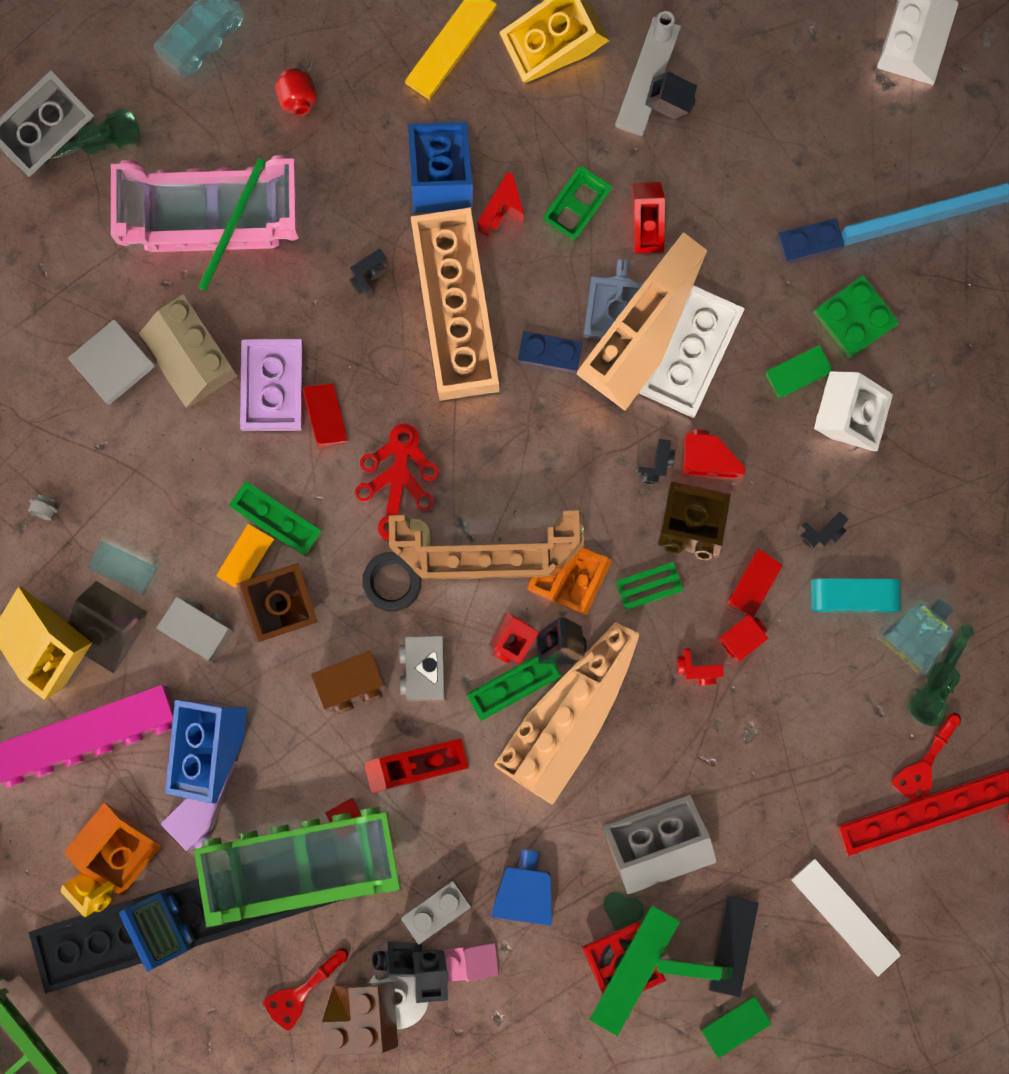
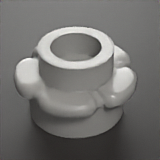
M38 495L36 499H29L31 504L28 511L40 518L51 520L53 514L58 511L54 507L55 501L46 496Z

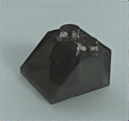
M95 581L75 600L68 624L92 642L85 656L114 673L141 633L148 612L98 581Z

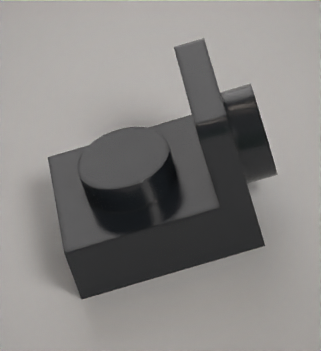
M379 248L350 267L353 276L349 279L350 283L359 295L364 292L368 299L373 296V292L366 280L369 278L371 280L379 278L385 273V268L388 266L387 257Z
M385 942L375 947L372 955V968L375 970V979H384L389 976L414 977L413 953L422 952V943L418 945V943Z
M426 950L414 952L413 965L416 1003L447 1001L448 970L444 951Z

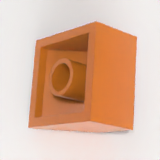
M104 802L64 853L77 870L102 885L107 881H111L114 885L113 891L123 896L162 846L127 816Z

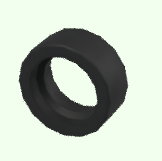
M385 552L375 556L367 564L362 575V587L367 598L377 608L387 612H397L408 608L418 598L421 590V577L395 552ZM388 564L402 566L410 577V586L407 593L396 600H388L381 597L374 587V578L377 571Z

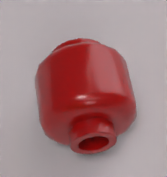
M298 68L288 69L280 74L275 83V91L280 107L285 112L294 113L296 116L305 115L310 112L311 107L317 102V93L311 76Z

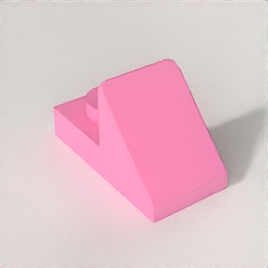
M495 943L439 949L445 953L448 982L460 980L469 982L499 975Z

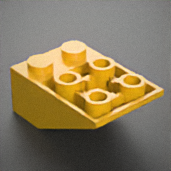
M20 586L0 617V650L20 681L44 700L64 689L92 642Z

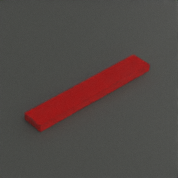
M1009 768L837 824L846 855L851 856L1009 803Z

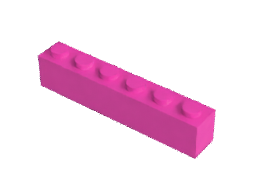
M160 685L1 742L0 785L5 784L6 789L25 783L24 777L35 774L36 778L55 772L54 766L65 763L66 767L82 763L84 762L83 756L93 752L96 757L114 751L113 745L124 742L125 746L142 741V735L154 731L155 735L171 731L174 704L168 687Z

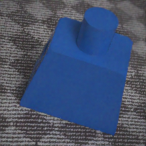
M521 849L519 868L506 866L491 917L551 926L550 872L538 870L540 852Z

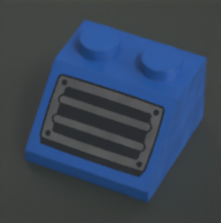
M166 891L160 892L119 912L146 972L193 949L191 944L194 941L193 934L186 923L182 925L177 915L180 912L179 905L173 895L168 896Z

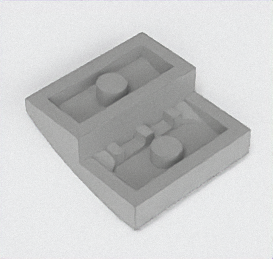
M112 320L68 357L108 406L155 367L115 320Z

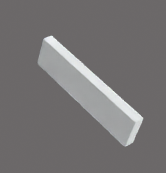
M812 859L790 879L876 976L883 973L901 956L816 859Z

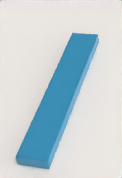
M1009 182L845 226L841 233L844 246L1009 202Z

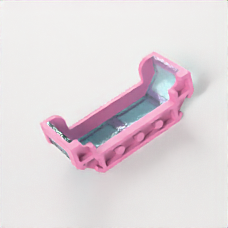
M276 155L271 158L272 160L266 162V170L263 169L226 250L275 248L279 246V239H288L290 241L299 239V227L296 220V175L298 174V168L294 158ZM123 160L120 164H111V236L119 245L129 246L130 244L142 243L144 250L151 252L215 250L254 166L247 167L246 170L241 171L221 167L217 168L216 171L204 172V170L198 168L187 169L186 172L174 173L172 170L161 169L157 170L156 173H147L145 168L134 160Z

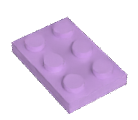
M241 339V431H302V339Z

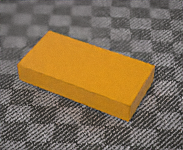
M247 524L216 576L237 588L235 583L253 578L275 539Z

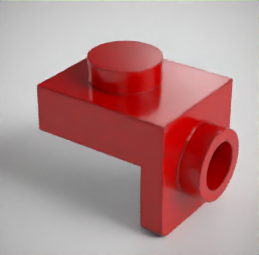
M690 648L683 649L681 656L676 657L678 675H683L684 682L698 681V686L717 685L716 679L724 677L723 664L692 667Z

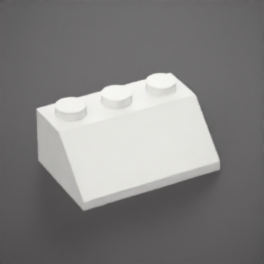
M897 0L877 68L933 85L958 2L956 0Z

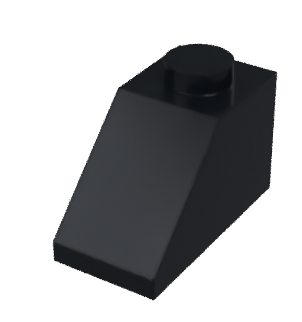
M565 617L557 618L539 631L536 637L539 664H574L585 657L587 641L583 636L582 626Z

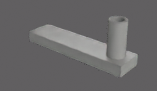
M662 11L657 17L653 16L615 123L616 128L640 136L644 135L652 112V108L645 105L652 78L666 72L681 30V25L674 23V15L669 11Z

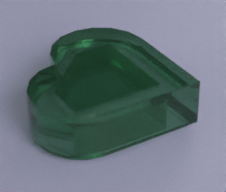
M611 892L604 899V909L615 931L637 922L644 914L642 902L635 897L626 898L620 892Z

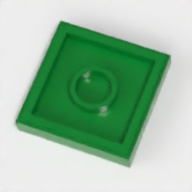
M658 959L657 963L658 973L718 981L730 980L733 975V967L674 959Z

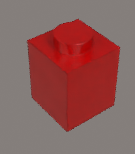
M749 614L719 637L717 641L732 660L738 663L769 639L765 634L768 630L758 617L753 619Z

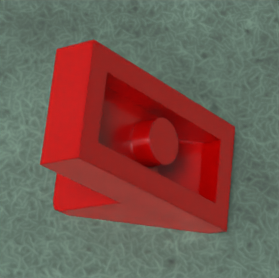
M507 172L477 221L478 231L486 236H489L492 229H499L505 218L503 212L524 223L523 207L514 176L510 172Z

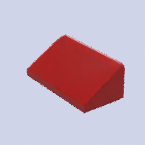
M334 384L303 387L318 448L321 449L348 442Z
M757 549L726 604L745 615L750 614L754 618L783 565L764 551Z

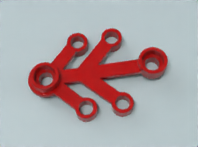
M406 423L399 424L391 430L389 435L390 442L375 453L365 454L360 459L362 470L366 473H373L378 469L379 463L396 453L393 466L368 484H359L355 489L356 498L362 503H368L373 499L374 494L391 483L386 516L378 523V532L386 541H389V533L384 530V526L389 522V516L399 515L403 484L414 497L416 506L420 511L428 512L434 506L432 495L424 492L407 469L408 455L420 468L421 477L426 482H433L438 478V467L434 463L429 462L419 449L420 437L417 429ZM401 434H408L410 440L407 443H401L399 441ZM371 458L375 460V465L372 468L364 467L366 459ZM431 467L435 469V475L426 477L424 470ZM368 488L370 495L367 498H361L359 496L361 489ZM428 497L431 503L427 507H422L419 505L420 499Z

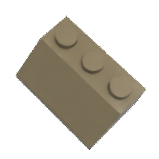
M184 294L157 310L138 334L187 409L238 377Z

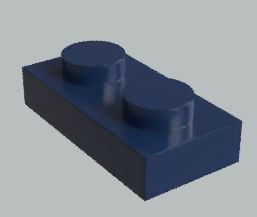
M836 218L780 232L777 235L785 264L839 251L844 248V242Z
M523 331L518 363L577 373L582 342Z

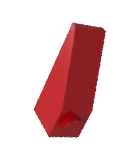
M461 738L377 758L364 763L371 794L469 768Z

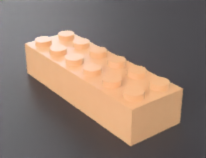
M471 207L412 216V230L439 401L499 392L498 374Z

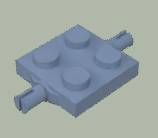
M618 259L616 275L613 277L600 278L591 276L583 338L601 340L644 284L627 278L630 261H624L623 271H621L623 259Z

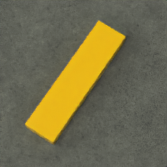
M464 0L406 78V85L430 100L495 12L497 4L492 0Z

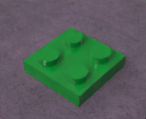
M863 275L813 312L849 360L900 323Z

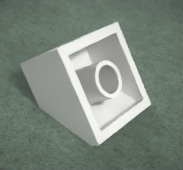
M830 371L820 409L816 416L814 429L830 439L871 451H878L893 394L861 373Z

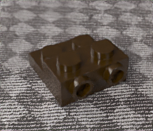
M671 481L658 545L664 546L665 551L672 554H679L683 550L694 553V556L700 560H711L713 557L718 558L723 545L731 494Z

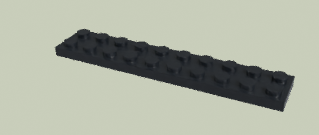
M333 837L307 844L314 887L321 890L346 885ZM294 849L242 865L247 898L250 902L290 896L300 892L301 886ZM230 869L206 876L212 911L232 907L235 903ZM199 879L106 907L101 912L94 911L86 918L81 915L28 933L46 994L142 964L119 912L160 892L166 891L168 896L173 895L180 908V912L177 915L182 925L186 923L193 934L194 941L191 942L193 947L342 900L206 927Z

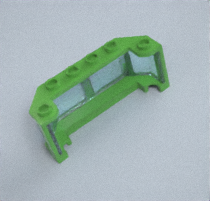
M380 807L360 810L362 817L351 818L350 812L332 816L333 822L321 825L318 818L301 822L302 828L290 831L287 824L269 828V835L258 837L256 830L238 834V841L222 844L221 837L202 841V848L194 849L206 927L348 898L400 890L402 886L400 875L397 872L388 812L381 813Z

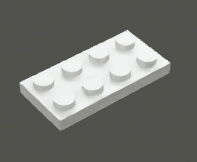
M693 285L663 360L639 394L694 418L745 308Z

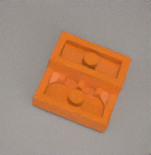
M581 548L555 577H532L527 590L587 616L612 560L588 549Z

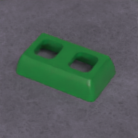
M580 166L546 211L543 219L547 224L568 238L575 240L607 197L612 187L588 169ZM582 185L587 186L597 194L590 205H585L574 197ZM564 209H569L580 217V220L573 229H568L557 220Z

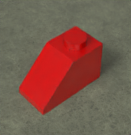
M661 181L631 183L634 253L664 252L665 196Z
M691 430V434L686 433L683 439L681 475L742 479L744 477L746 468L718 436L709 435L707 430Z

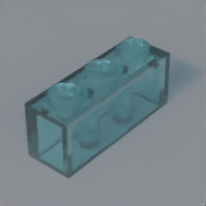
M196 0L154 43L153 47L158 57L183 79L189 74H194L200 68L202 60L209 53H214L218 50L227 34L236 31L240 27L244 18L241 7L235 0Z

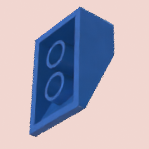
M467 121L408 124L413 213L444 212L470 207L473 210V181Z
M175 700L165 794L207 803L217 802L244 740L247 707L206 700Z

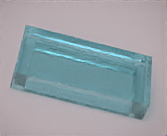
M102 540L87 567L142 595L145 594L157 570L156 566Z

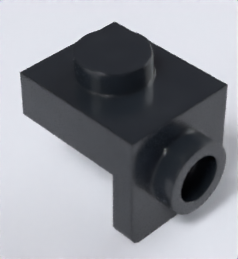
M658 440L654 468L636 467L634 477L641 478V483L658 485L659 481H665L668 467L673 468L675 460V450L670 449L671 440Z
M838 512L819 533L807 522H804L797 529L801 534L799 538L809 548L813 549L816 547L818 550H821L830 540L835 544L847 530L843 526L849 519L841 512Z

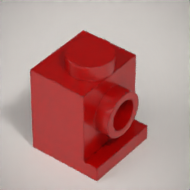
M507 611L504 616L505 619L490 645L495 650L493 655L508 664L513 660L520 664L539 632L532 625ZM515 634V640L512 643H506L509 635Z

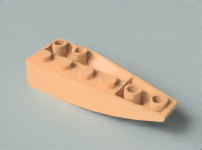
M683 232L576 373L623 410L628 408L662 362L707 250Z
M615 622L585 653V657L580 659L526 715L493 766L553 805L602 728L629 668L639 634Z

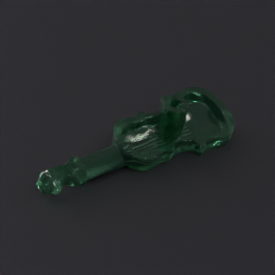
M119 109L112 114L106 113V120L103 123L96 124L94 122L90 126H83L78 131L76 140L65 143L44 164H48L51 159H59L81 150L89 155H94L99 151H105L110 145H117L119 149H122L123 146L135 144L140 138V127L137 119L127 109Z
M971 625L961 626V634L954 640L944 661L934 663L931 666L929 675L926 676V684L922 689H915L914 695L908 701L907 711L919 723L936 726L941 723L945 711L949 709L946 699L948 694L954 692V687L960 681V674L955 669V666L967 647L969 638L974 635Z

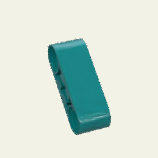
M812 579L811 611L900 612L901 580Z

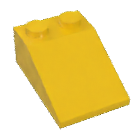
M545 0L499 32L525 83L585 58L610 41L590 0Z

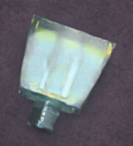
M938 599L930 609L919 603L883 630L877 638L920 676L927 675L953 635L952 629L944 623L953 612V609L942 599Z

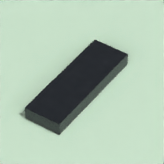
M726 896L713 965L733 967V975L730 980H710L709 991L736 997L741 996L759 905L758 902Z

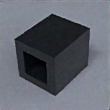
M669 71L652 78L645 105L672 119L687 115L695 105L696 99L694 96L697 85Z

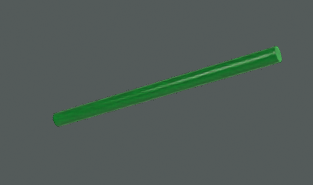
M258 158L198 285V288L202 291L207 290L265 167L266 161Z

